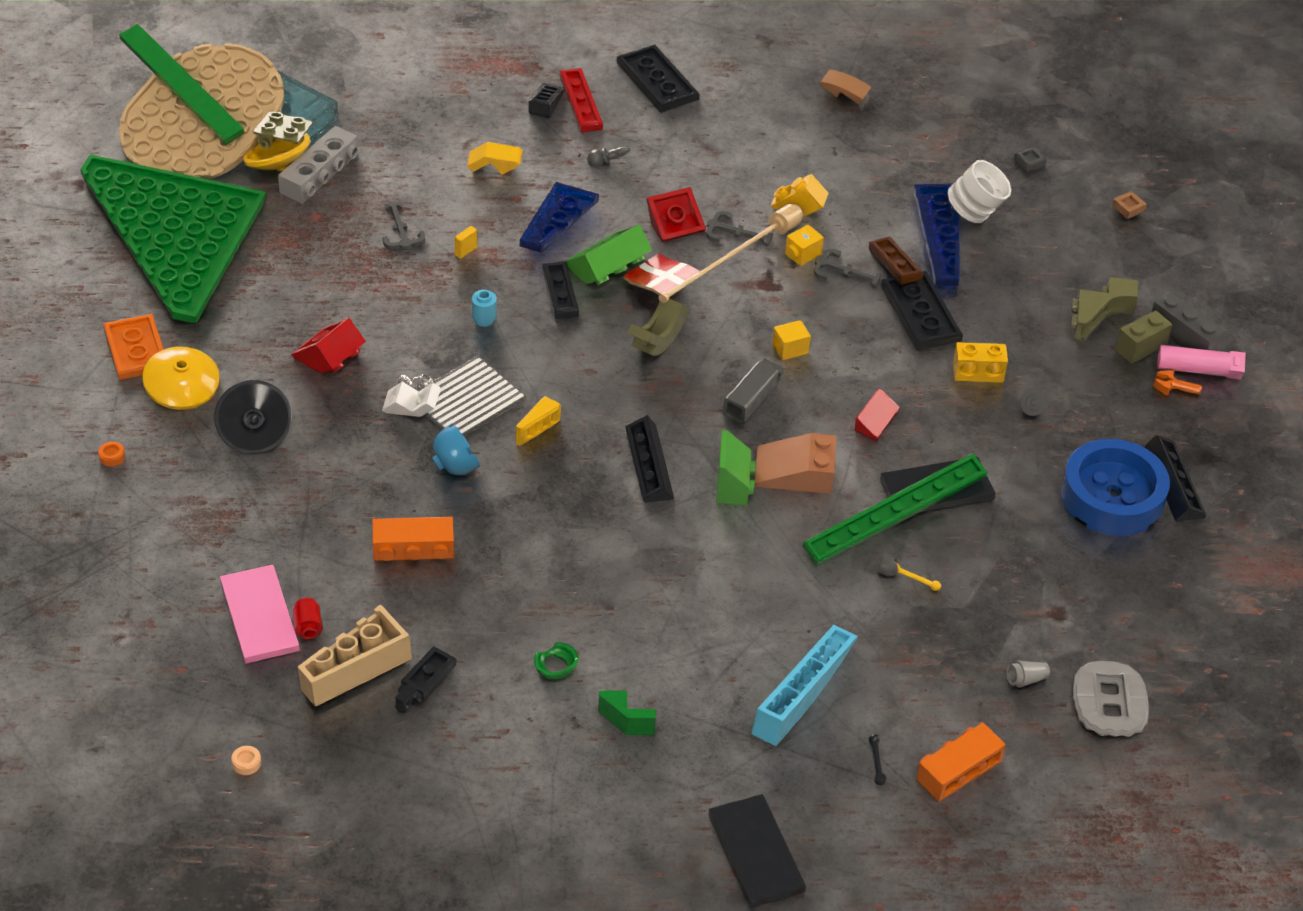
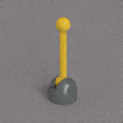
M885 553L878 573L889 577L900 573L930 586L933 591L941 589L939 581L932 582L900 568L897 558Z

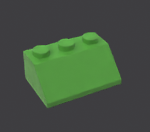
M640 224L609 235L565 261L568 270L584 283L596 282L598 285L609 280L608 275L612 272L618 274L628 269V263L636 264L646 258L644 254L651 251L652 248Z

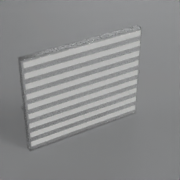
M478 355L417 390L419 392L432 383L439 386L441 389L435 408L424 415L441 429L453 423L464 437L526 400V395Z

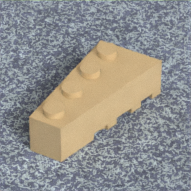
M380 604L374 609V614L368 619L365 617L356 622V628L348 634L343 632L336 637V643L329 648L323 647L298 666L301 691L316 707L411 660L409 634Z

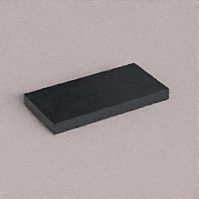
M655 44L617 56V64L661 113L699 100L700 93Z
M922 271L923 280L903 285L895 277L882 279L881 287L916 350L962 341L963 334L927 271Z
M959 460L881 473L880 480L887 496L890 497ZM988 476L921 512L993 500L996 493Z
M763 794L709 808L708 815L750 908L806 892L805 882Z

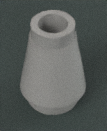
M1016 660L1007 667L1009 683L1018 688L1048 679L1050 676V668L1046 662Z

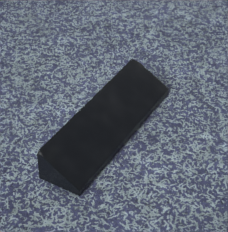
M646 415L626 425L642 498L645 503L672 500L674 495L657 427L651 418Z
M1155 435L1145 445V448L1156 455L1167 469L1170 487L1166 500L1176 521L1204 519L1206 513L1175 442Z

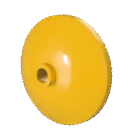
M306 133L298 144L276 139L268 149L261 148L258 144L243 156V161L245 165L254 169L266 171L277 169V171H283L307 150L311 139Z
M190 347L164 349L153 355L143 370V386L146 393L153 401L170 409L188 410L197 408L211 400L219 387L220 375L215 362L204 352Z

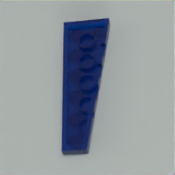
M954 183L914 184L913 189L935 286H958L960 280V214L954 209L948 196L949 188Z

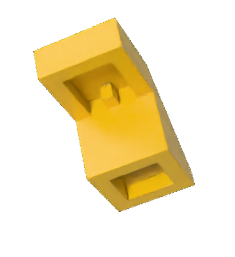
M486 142L470 151L467 167L474 172L491 163L503 175L520 166L523 150L520 147Z

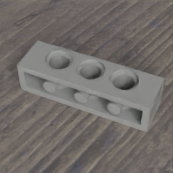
M334 126L278 175L279 193L299 203H303L313 196L321 186L326 184L337 172L341 171L348 162L356 158L359 152L358 136Z

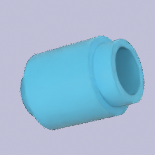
M480 290L472 296V318L479 326H490L497 316V297L489 290Z

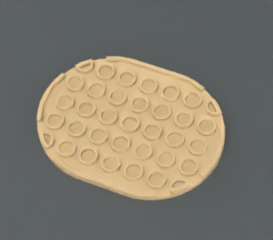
M230 43L211 46V44L196 46L194 50L183 54L178 53L172 58L244 128L245 134L225 145L153 74L128 103L120 119V143L130 163L210 180L235 168L243 161V156L258 144L259 135L253 134V131L268 112L281 113L283 108L284 88L282 78L267 57L251 48Z

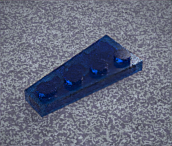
M555 182L521 236L519 246L542 253L599 201V194Z

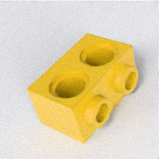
M956 342L953 359L954 381L1004 383L1008 364L1006 344Z

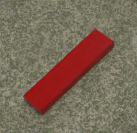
M582 68L561 70L560 79L565 88L580 132L603 130L601 117Z

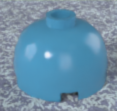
M453 423L443 428L436 435L433 441L435 456L432 457V460L440 471L445 469L452 475L460 476L466 475L481 466L475 453L471 455L470 445Z

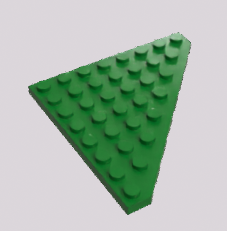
M90 154L81 167V175L172 318L197 324L267 200L266 192Z

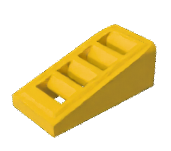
M544 396L516 425V444L521 446L558 423L561 417L560 403Z

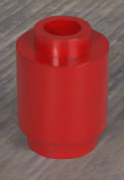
M310 597L297 600L293 607L295 633L301 638L313 639L323 630L320 606Z

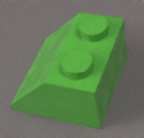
M722 430L716 503L747 505L748 495L754 494L755 480H750V476H755L756 461H751V449L728 430Z

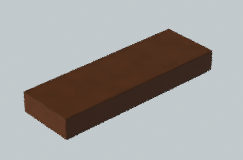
M891 237L869 242V250L901 285L923 280L922 270Z

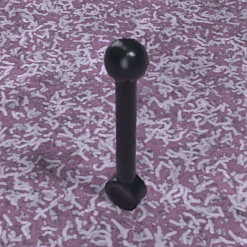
M871 734L869 742L873 747L876 767L874 782L881 786L885 784L886 776L882 773L878 749L880 738L877 734Z

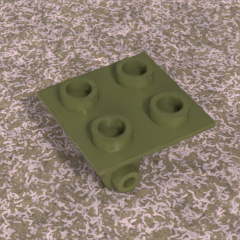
M268 112L253 131V134L259 135V145L264 149L270 148L276 139L298 144L313 122L307 121L302 117L286 116L280 112Z

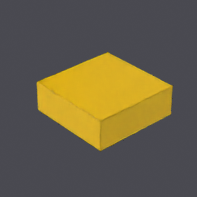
M473 226L468 227L454 237L455 255L460 259L477 248V229Z

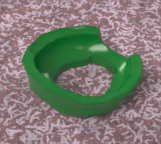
M562 642L554 643L552 648L542 653L537 651L534 656V664L537 671L551 680H560L572 674L579 661L576 649ZM555 656L565 661L567 667L562 671L550 672L545 667V660Z

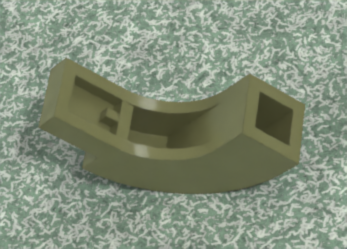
M670 298L666 303L659 302L654 315L644 327L640 328L631 324L627 332L635 337L631 346L653 356L663 353L680 332L691 308Z

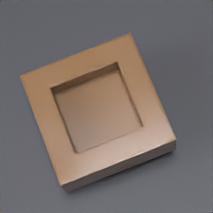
M1130 191L1115 198L1112 206L1129 219L1144 212L1146 203Z

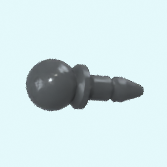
M619 147L608 152L606 148H603L602 151L593 150L588 154L587 161L593 167L603 166L604 163L610 164V159L624 156L630 152V148Z

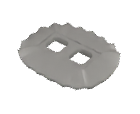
M1114 661L1090 662L1077 671L1074 676L1073 700L1078 721L1083 722L1087 730H1094L1100 736L1112 735L1114 737L1121 735L1130 737L1135 733L1143 731L1144 727L1148 724L1149 705L1145 683L1137 671L1127 664ZM1100 684L1117 685L1118 694H1103ZM1103 706H1118L1121 716L1104 715Z

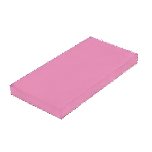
M273 565L220 576L221 586L245 664L300 651Z

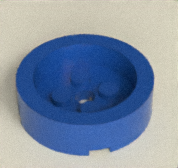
M1099 439L1080 446L1072 453L1066 465L1061 496L1064 506L1073 518L1077 516L1087 523V528L1107 535L1128 536L1146 531L1148 526L1160 519L1169 492L1170 479L1164 464L1146 448L1120 439ZM1113 489V492H1116L1119 496H1112L1109 492Z

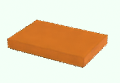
M153 314L103 323L119 380L142 376L148 360L156 353L164 350Z

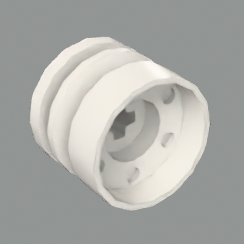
M977 160L949 188L948 196L952 206L962 217L974 223H982L1010 196L1011 186L999 168L987 161Z

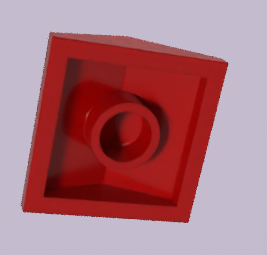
M691 187L646 199L651 224L662 242L706 230Z

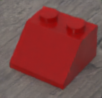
M346 318L321 329L291 355L294 359L320 374L327 371L334 373L344 366L342 361L346 358L351 359L361 352L359 347L366 341L352 320Z

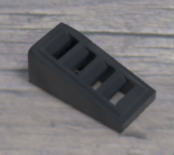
M543 83L529 100V113L550 118L565 88Z

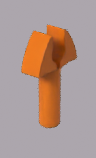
M1163 370L1156 373L1153 386L1165 395H1169L1172 389L1197 395L1202 391L1201 385L1176 379L1174 377V370Z

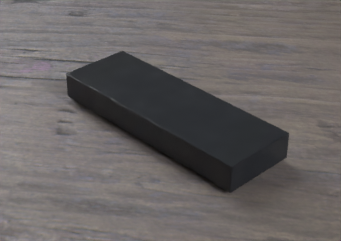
M566 261L542 264V271L554 318L579 317V308Z

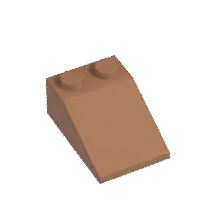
M809 433L757 446L754 487L832 494L835 472L836 435Z

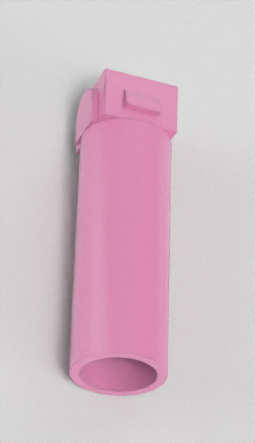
M1160 345L1157 369L1224 376L1229 379L1241 380L1245 372L1246 353Z

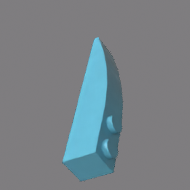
M833 625L759 706L752 735L777 746L828 684L858 636Z

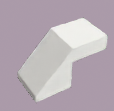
M401 382L388 390L382 411L389 414L421 417L435 408L441 388L432 383L418 392L404 382Z

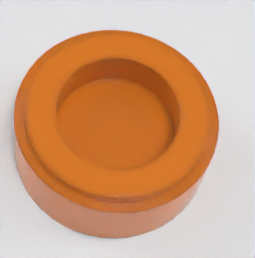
M118 442L104 443L98 450L99 460L108 467L120 465L125 460L123 445Z

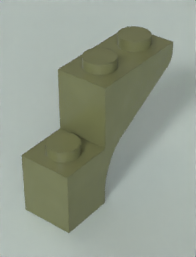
M1109 277L1108 285L1103 286L1102 292L1080 289L1078 299L1073 298L1071 313H1075V315H1072L1070 329L1075 330L1074 340H1084L1109 315L1118 313L1134 314L1138 298V281Z

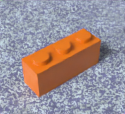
M453 517L372 519L374 561L454 558Z
M984 723L979 724L975 728L970 727L964 731L962 736L954 741L946 742L934 754L925 755L918 764L916 780L940 802L1002 762L1006 744Z

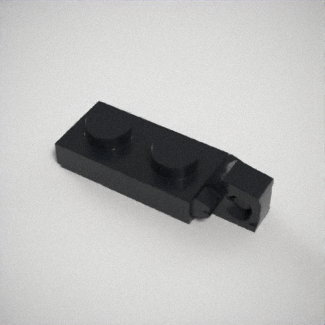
M433 646L401 679V685L398 688L399 694L395 697V708L405 713L412 707L414 701L420 703L422 699L424 700L457 665V659Z

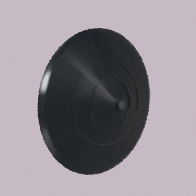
M247 380L233 385L220 397L214 413L215 427L221 439L232 449L247 454L264 453L278 446L287 436L292 423V410L287 397L276 386L265 381Z

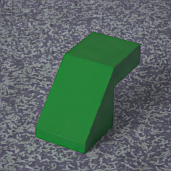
M599 690L598 712L626 735H655L656 709H627V691Z

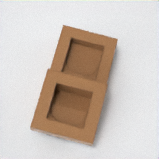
M829 70L819 83L820 86L837 97L842 92L858 105L871 88V86L863 81L835 70Z

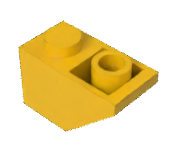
M810 174L804 178H797L786 187L781 186L774 193L775 197L771 206L773 209L779 210L787 204H796L801 208L803 216H807L823 208L829 193Z

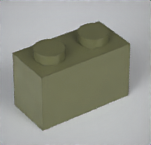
M1155 310L1120 328L1115 350L1133 364L1159 350L1160 345H1167L1173 324Z

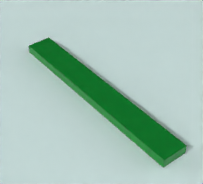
M139 24L119 34L120 40L225 145L245 134L244 128Z
M972 453L803 542L802 547L815 565L819 566L980 481L987 476L988 472Z

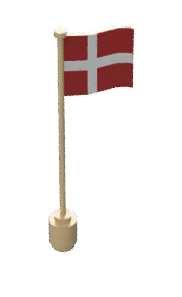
M796 204L783 206L771 214L769 218L770 227L702 271L688 264L669 259L659 253L625 274L624 279L632 285L653 291L659 295L660 302L666 303L669 301V297L772 230L778 234L787 233L800 224L803 212Z

